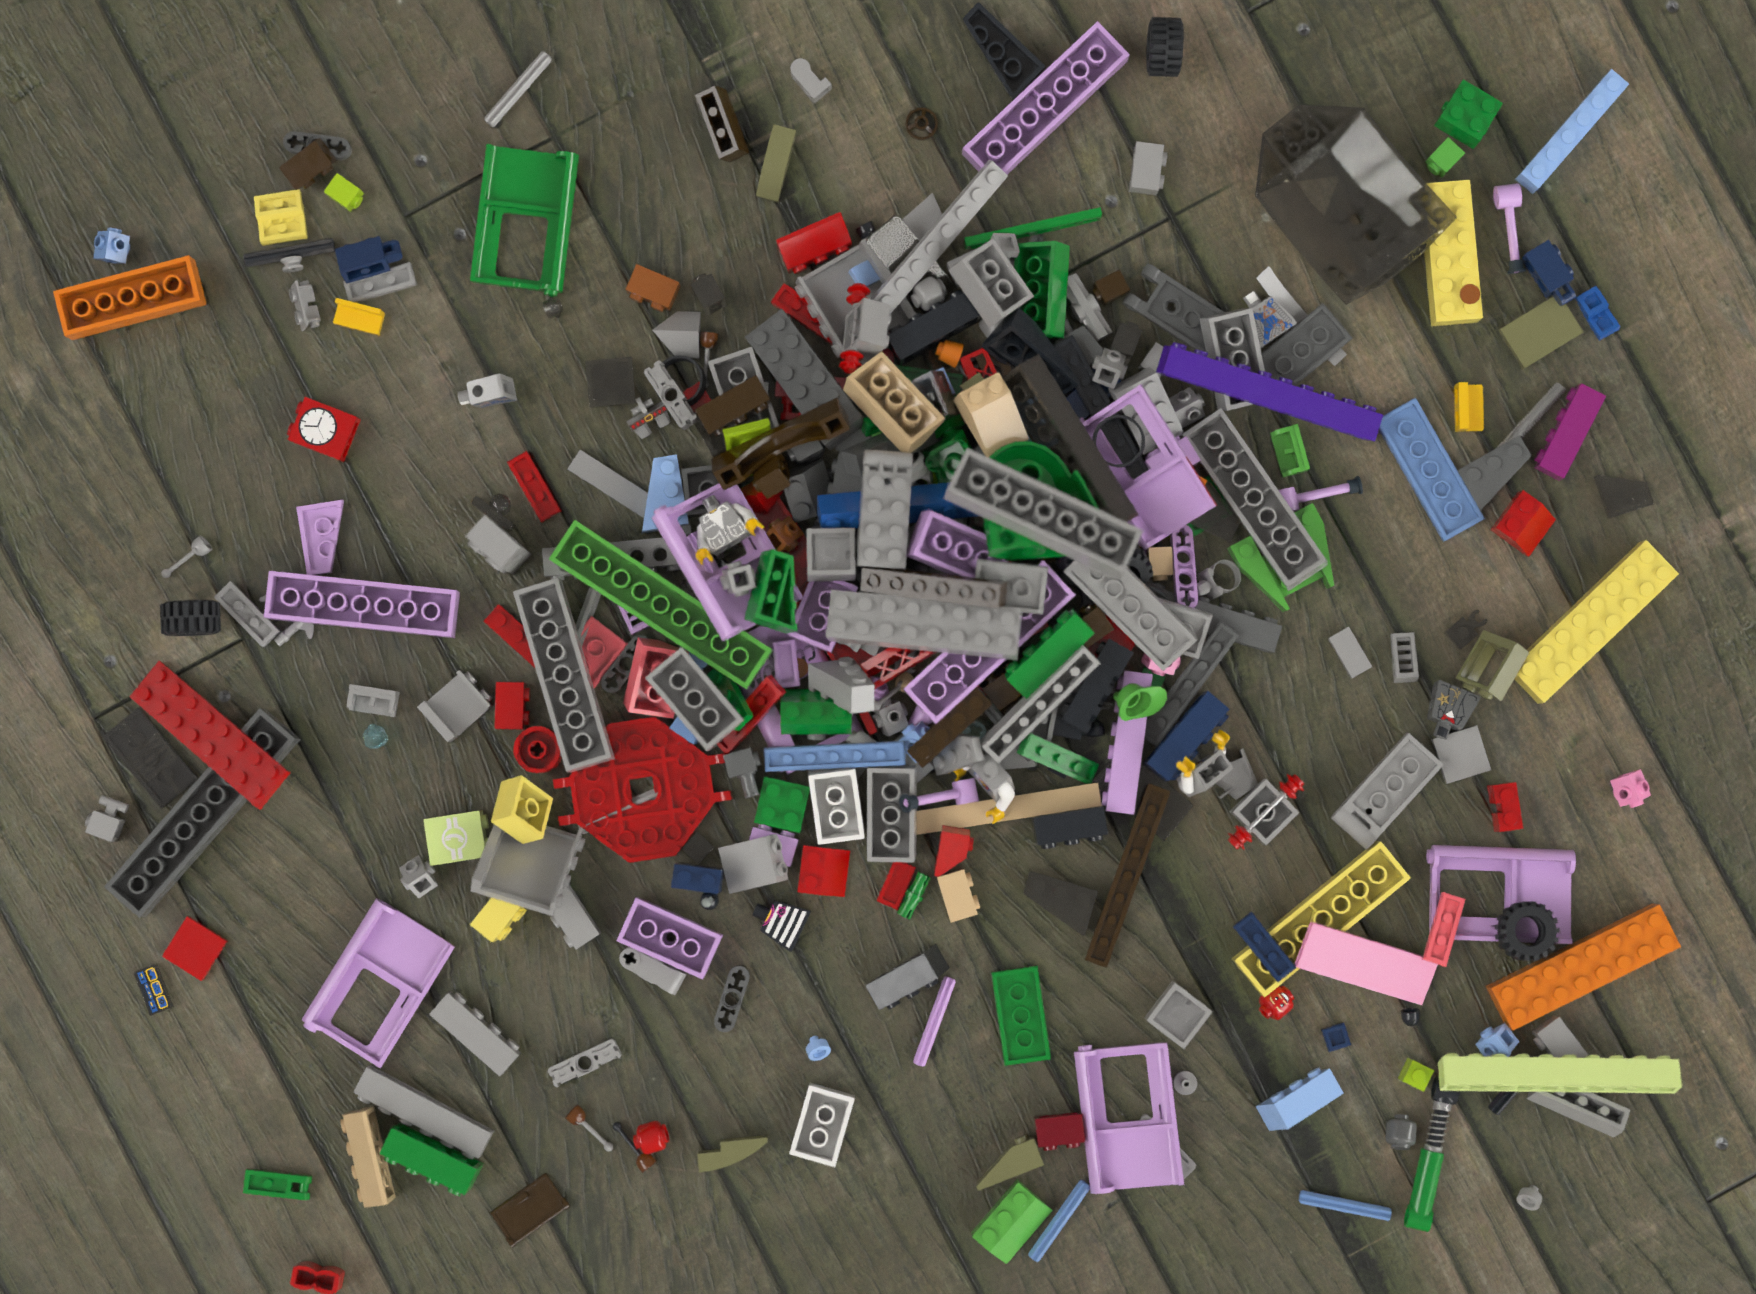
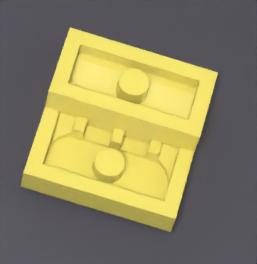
M300 189L254 196L255 215L258 220L259 238L262 246L308 239Z

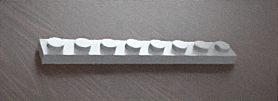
M988 160L871 297V300L889 304V314H891L1008 175L992 160Z

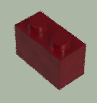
M1081 1111L1034 1117L1038 1148L1043 1147V1151L1056 1150L1058 1145H1066V1148L1080 1147V1143L1085 1142Z

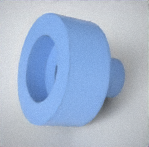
M812 1036L809 1039L810 1043L806 1046V1052L810 1060H821L830 1054L831 1049L826 1039H819L818 1036Z

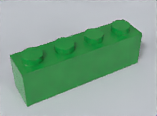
M1073 609L1069 612H1063L1057 619L1058 623L1052 629L1049 627L1044 630L1040 635L1041 639L1035 645L1031 644L1023 651L1024 656L1019 661L1014 660L1007 666L1006 680L1026 699L1094 634L1093 629Z

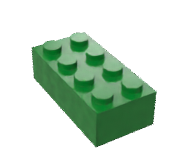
M1057 241L1018 243L1020 252L1017 258L1014 259V268L1034 295V297L1019 308L1037 323L1048 339H1064L1070 246Z
M400 1122L391 1128L379 1153L384 1156L383 1159L393 1165L399 1163L405 1166V1170L413 1175L420 1173L427 1177L426 1181L437 1186L442 1184L448 1187L447 1191L457 1196L461 1194L466 1195L472 1189L484 1164L476 1159L467 1158L460 1151L449 1148Z

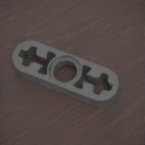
M292 131L287 133L283 139L284 147L288 152L295 155L305 147L303 145H296L293 148L289 142L294 141V138H297L301 143H306V147L319 138L322 139L328 149L329 141H331L330 145L332 147H339L342 143L346 150L341 151V154H338L335 149H329L337 160H346L352 153V147L349 142L341 137Z
M634 636L603 675L601 686L606 692L616 693L627 682L630 670H622L620 668V661L625 657H629L633 661L634 656L628 654L627 651L630 649L634 652L636 648L635 642L638 637L647 638L646 636ZM616 667L620 673L626 676L624 679L619 676L616 680L618 686L616 688L610 687L609 689L606 680L608 677L614 678L617 673L613 672V669Z
M742 965L734 966L726 980L714 1019L715 1027L721 1032H729L733 1029L750 978L748 969ZM739 970H742V975L746 976L745 980L741 979L738 987H743L742 992L736 988H728L729 983L734 986L736 978L732 975L733 972L737 973ZM735 992L738 995L739 1001L736 1005L727 1004L725 1000L727 993ZM722 1006L730 1010H736L735 1014L730 1012L728 1020L732 1021L731 1025L727 1024L725 1028L721 1026L722 1022L718 1021L719 1018L724 1017L726 1010H721Z

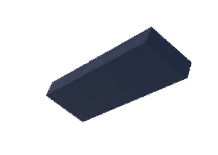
M1252 912L1232 926L1277 982L1296 969V966Z

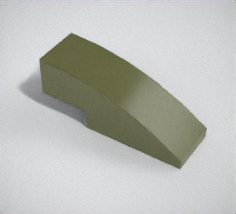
M773 125L756 197L774 202L779 201L797 135L796 130Z
M768 1135L721 1139V1149L699 1151L697 1154L699 1173L727 1167L745 1159L768 1142Z

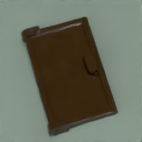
M544 1173L492 1210L490 1214L506 1236L505 1239L508 1244L513 1248L518 1242L560 1212L570 1208V1204L565 1197H562L548 1174Z

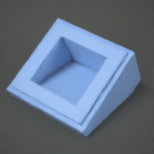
M868 260L852 267L848 272L855 283L865 284L867 288L880 280Z

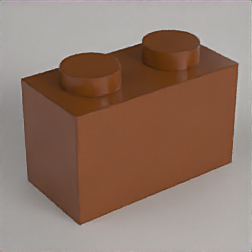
M636 264L625 290L627 294H630V299L642 303L644 300L651 303V308L663 312L664 309L667 311L671 310L681 285L678 281Z

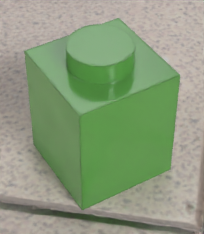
M1448 137L1425 163L1428 164L1427 168L1431 173L1442 178L1465 152Z

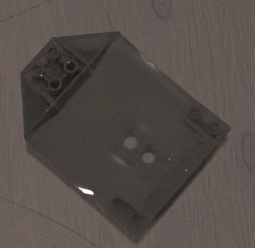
M1298 105L1262 134L1255 196L1288 240L1345 305L1391 280L1419 258L1457 218L1408 164L1365 108ZM1361 214L1364 220L1361 224L1355 225L1350 221L1351 216ZM1369 232H1376L1379 235L1374 241L1367 240L1365 236Z

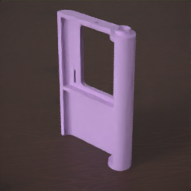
M1432 845L1431 849L1427 850L1426 860L1427 863H1430L1429 933L1440 898L1441 870L1501 871L1505 875L1504 909L1510 907L1511 904L1525 901H1533L1537 904L1545 905V909H1550L1553 912L1552 917L1558 920V923L1555 924L1556 928H1560V933L1556 935L1559 938L1556 944H1572L1571 874L1574 873L1576 866L1574 850ZM1460 917L1454 940L1499 941L1495 939L1497 930H1494L1495 925L1499 921L1497 918ZM1523 917L1517 922L1515 928L1517 939L1520 942L1529 943L1536 941L1538 927L1531 918Z
M376 898L303 1016V1026L314 1033L317 1030L324 1032L381 1068L455 946L388 903ZM364 968L400 990L398 999L369 1045L362 1044L331 1023L334 1014Z

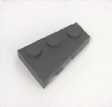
M1519 435L1457 471L1481 511L1532 455Z

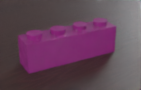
M1582 383L1575 388L1571 387L1566 396L1568 402L1565 408L1561 407L1556 415L1555 420L1558 422L1555 428H1551L1545 437V441H1547L1545 448L1540 449L1534 459L1537 462L1534 469L1558 481L1565 478L1606 395Z

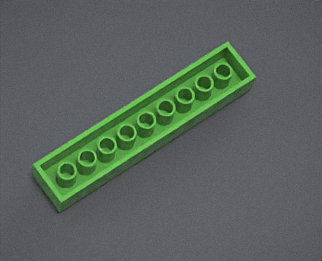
M576 520L573 521L549 558L550 561L747 690L773 652L771 648L745 631L722 641L698 600Z

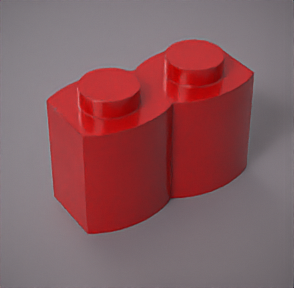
M311 1261L299 1262L293 1267L290 1285L301 1290L315 1289L322 1294H334L342 1288L345 1271L332 1265L321 1267L319 1264Z

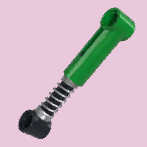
M1437 1076L1434 1078L1431 1088V1099L1434 1100L1432 1106L1434 1113L1431 1114L1433 1118L1430 1120L1431 1126L1428 1127L1430 1132L1427 1133L1429 1135L1428 1139H1426L1427 1144H1424V1148H1421L1410 1203L1407 1205L1404 1215V1227L1429 1232L1433 1221V1204L1444 1157L1441 1144L1444 1142L1443 1136L1446 1135L1444 1130L1447 1129L1445 1125L1448 1123L1447 1117L1450 1116L1448 1112L1451 1111V1106L1457 1103L1460 1091H1440L1439 1077Z

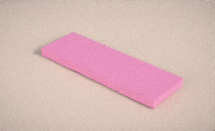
M1310 921L1294 964L1297 968L1422 1005L1437 968L1436 964L1422 960V955Z

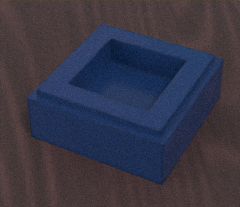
M1344 1022L1321 1029L1328 1052L1351 1045Z

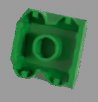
M957 430L923 451L926 457L925 465L930 471L934 472L938 479V484L951 482L966 449L974 451L963 430Z

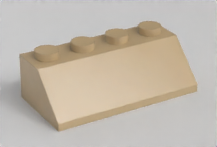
M882 351L846 379L843 391L901 452L912 453L945 420V417Z
M370 1106L343 1114L341 1127L343 1133H347L349 1141L346 1142L348 1155L352 1156L354 1162L352 1174L354 1179H358L359 1188H357L359 1202H363L364 1207L386 1205L396 1196L388 1162L383 1159L384 1156L379 1154L383 1147V1141L375 1107Z

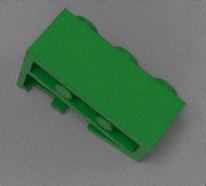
M774 549L761 552L756 571V581L754 582L756 588L751 590L744 620L786 634L796 632L794 558L791 555Z

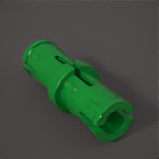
M918 871L910 889H907L905 892L907 895L897 911L899 915L909 920L911 919L919 901L922 902L924 898L922 895L931 880L930 876Z

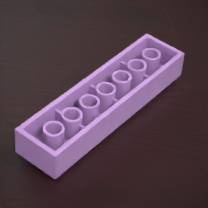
M1097 21L962 149V155L978 172L988 160H992L1006 174L1010 173L1128 61L1130 54Z
M1044 560L1038 564L1039 566H1048ZM1049 566L1043 615L1022 612L1019 647L1075 596ZM942 653L903 690L936 724L1006 659Z
M269 571L264 618L455 638L460 592L450 589Z

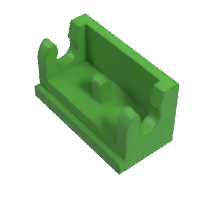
M1298 424L1270 433L1282 478L1306 472L1310 469Z

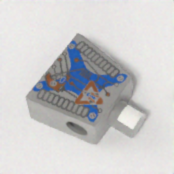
M1253 291L1243 298L1248 307L1253 309L1260 349L1297 324L1295 319L1272 296L1261 301L1256 292Z
M499 373L467 382V390L458 392V400L461 405L470 403L478 408L517 401L513 378Z

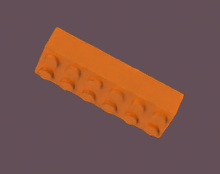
M189 255L53 291L64 336L71 340L207 305L196 261Z

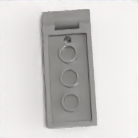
M864 449L856 566L905 569L912 478V453ZM885 478L889 480L888 485L884 483Z
M1405 733L1333 813L1331 819L1364 849H1368L1444 764L1411 734ZM1367 808L1371 810L1369 814L1365 812Z

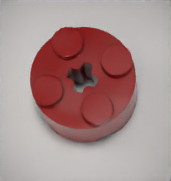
M542 726L529 727L515 740L513 748L514 757L519 765L528 772H549L555 769L562 759L555 732L550 728ZM540 743V746L544 748V752L537 756V752H534L533 749L538 747Z

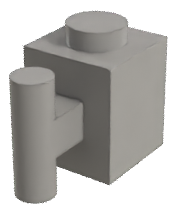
M101 795L99 804L107 806L105 812L93 810V813L88 815L85 821V826L87 827L85 833L110 842H118L126 820L117 817L116 813L117 811L126 813L129 804Z

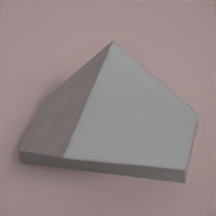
M677 311L652 329L674 356L682 355L689 358H700L701 312Z

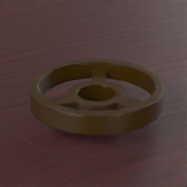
M921 107L912 110L908 114L905 126L912 138L927 140L936 133L938 120L931 110ZM917 111H922V115L915 119V123L908 126L910 116ZM926 112L930 113L935 120L934 130L928 126L929 121L925 117ZM923 119L925 120L926 125L924 127L918 126L917 122ZM914 128L920 131L926 130L930 135L917 137L910 130Z

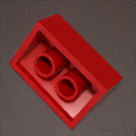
M841 212L776 240L777 249L788 273L794 272V274L805 271L807 269L806 266L812 263L819 265L826 262L830 255L836 253L839 256L848 251L849 247L852 246V241Z

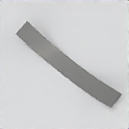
M1269 266L1256 277L1267 294L1274 297L1295 319L1297 324L1307 316L1306 312L1293 299ZM1340 348L1327 360L1336 366L1347 354Z

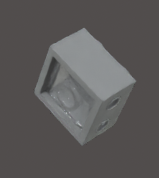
M854 528L807 529L808 582L855 581Z
M1171 981L1144 1019L1185 1049L1213 1011L1190 995L1180 985Z

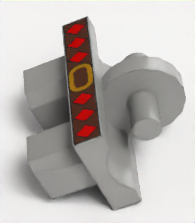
M640 397L635 399L638 406L631 409L633 415L640 414L627 421L631 430H635L641 439L652 433L647 423L654 418L660 428L671 422L667 413L668 409L663 401L652 406L654 403L651 398L642 402Z

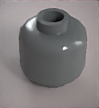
M1396 1114L1394 1119L1386 1122V1142L1391 1145L1392 1149L1410 1150V1146L1416 1143V1123L1409 1120L1408 1115Z

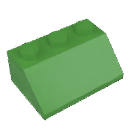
M1016 1179L972 1230L971 1235L991 1254L1007 1264L1053 1210Z

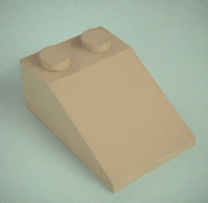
M999 372L960 392L953 400L987 458L1002 446L1013 442H1026L1029 440L1012 394Z

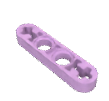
M1185 525L1170 535L1175 603L1186 606L1185 602L1181 601L1185 597V591H1188L1187 599L1192 601L1189 607L1195 608L1198 604L1193 532L1189 526ZM1179 532H1182V534L1186 536L1183 541V546H1180L1181 538L1180 536H1177ZM1181 552L1186 553L1189 556V561L1187 563L1180 562L1177 559V554ZM1182 574L1188 575L1191 578V583L1188 585L1182 584L1179 581V576Z

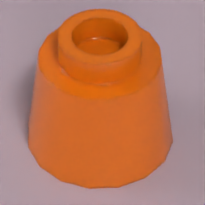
M945 340L944 343L939 342L935 355H938V360L955 368L962 354L964 344Z

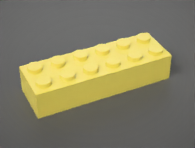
M1470 180L1424 183L1418 191L1431 326L1477 323L1483 318L1481 291L1479 300L1474 304H1466L1460 298V290L1467 284H1473L1480 290Z

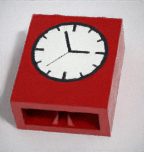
M304 397V400L300 401L297 405L296 414L298 415L295 422H292L288 428V440L344 463L361 419Z

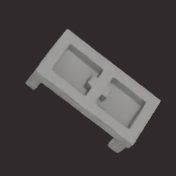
M350 684L347 707L352 711L396 717L400 692Z

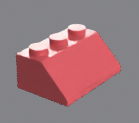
M638 637L623 704L628 712L674 718V711L645 677L679 649L678 647L660 640Z

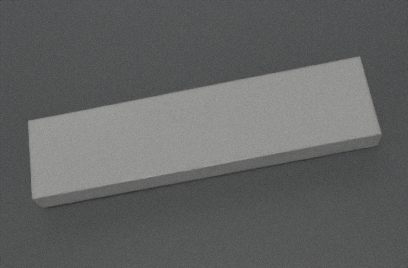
M579 450L568 470L644 518L648 493L582 450Z

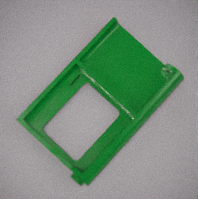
M486 144L470 275L471 282L544 292L545 296L557 297L558 293L563 292L579 160L578 154L567 151H557L556 154ZM505 213L541 217L548 220L542 276L539 281L496 275L502 216Z

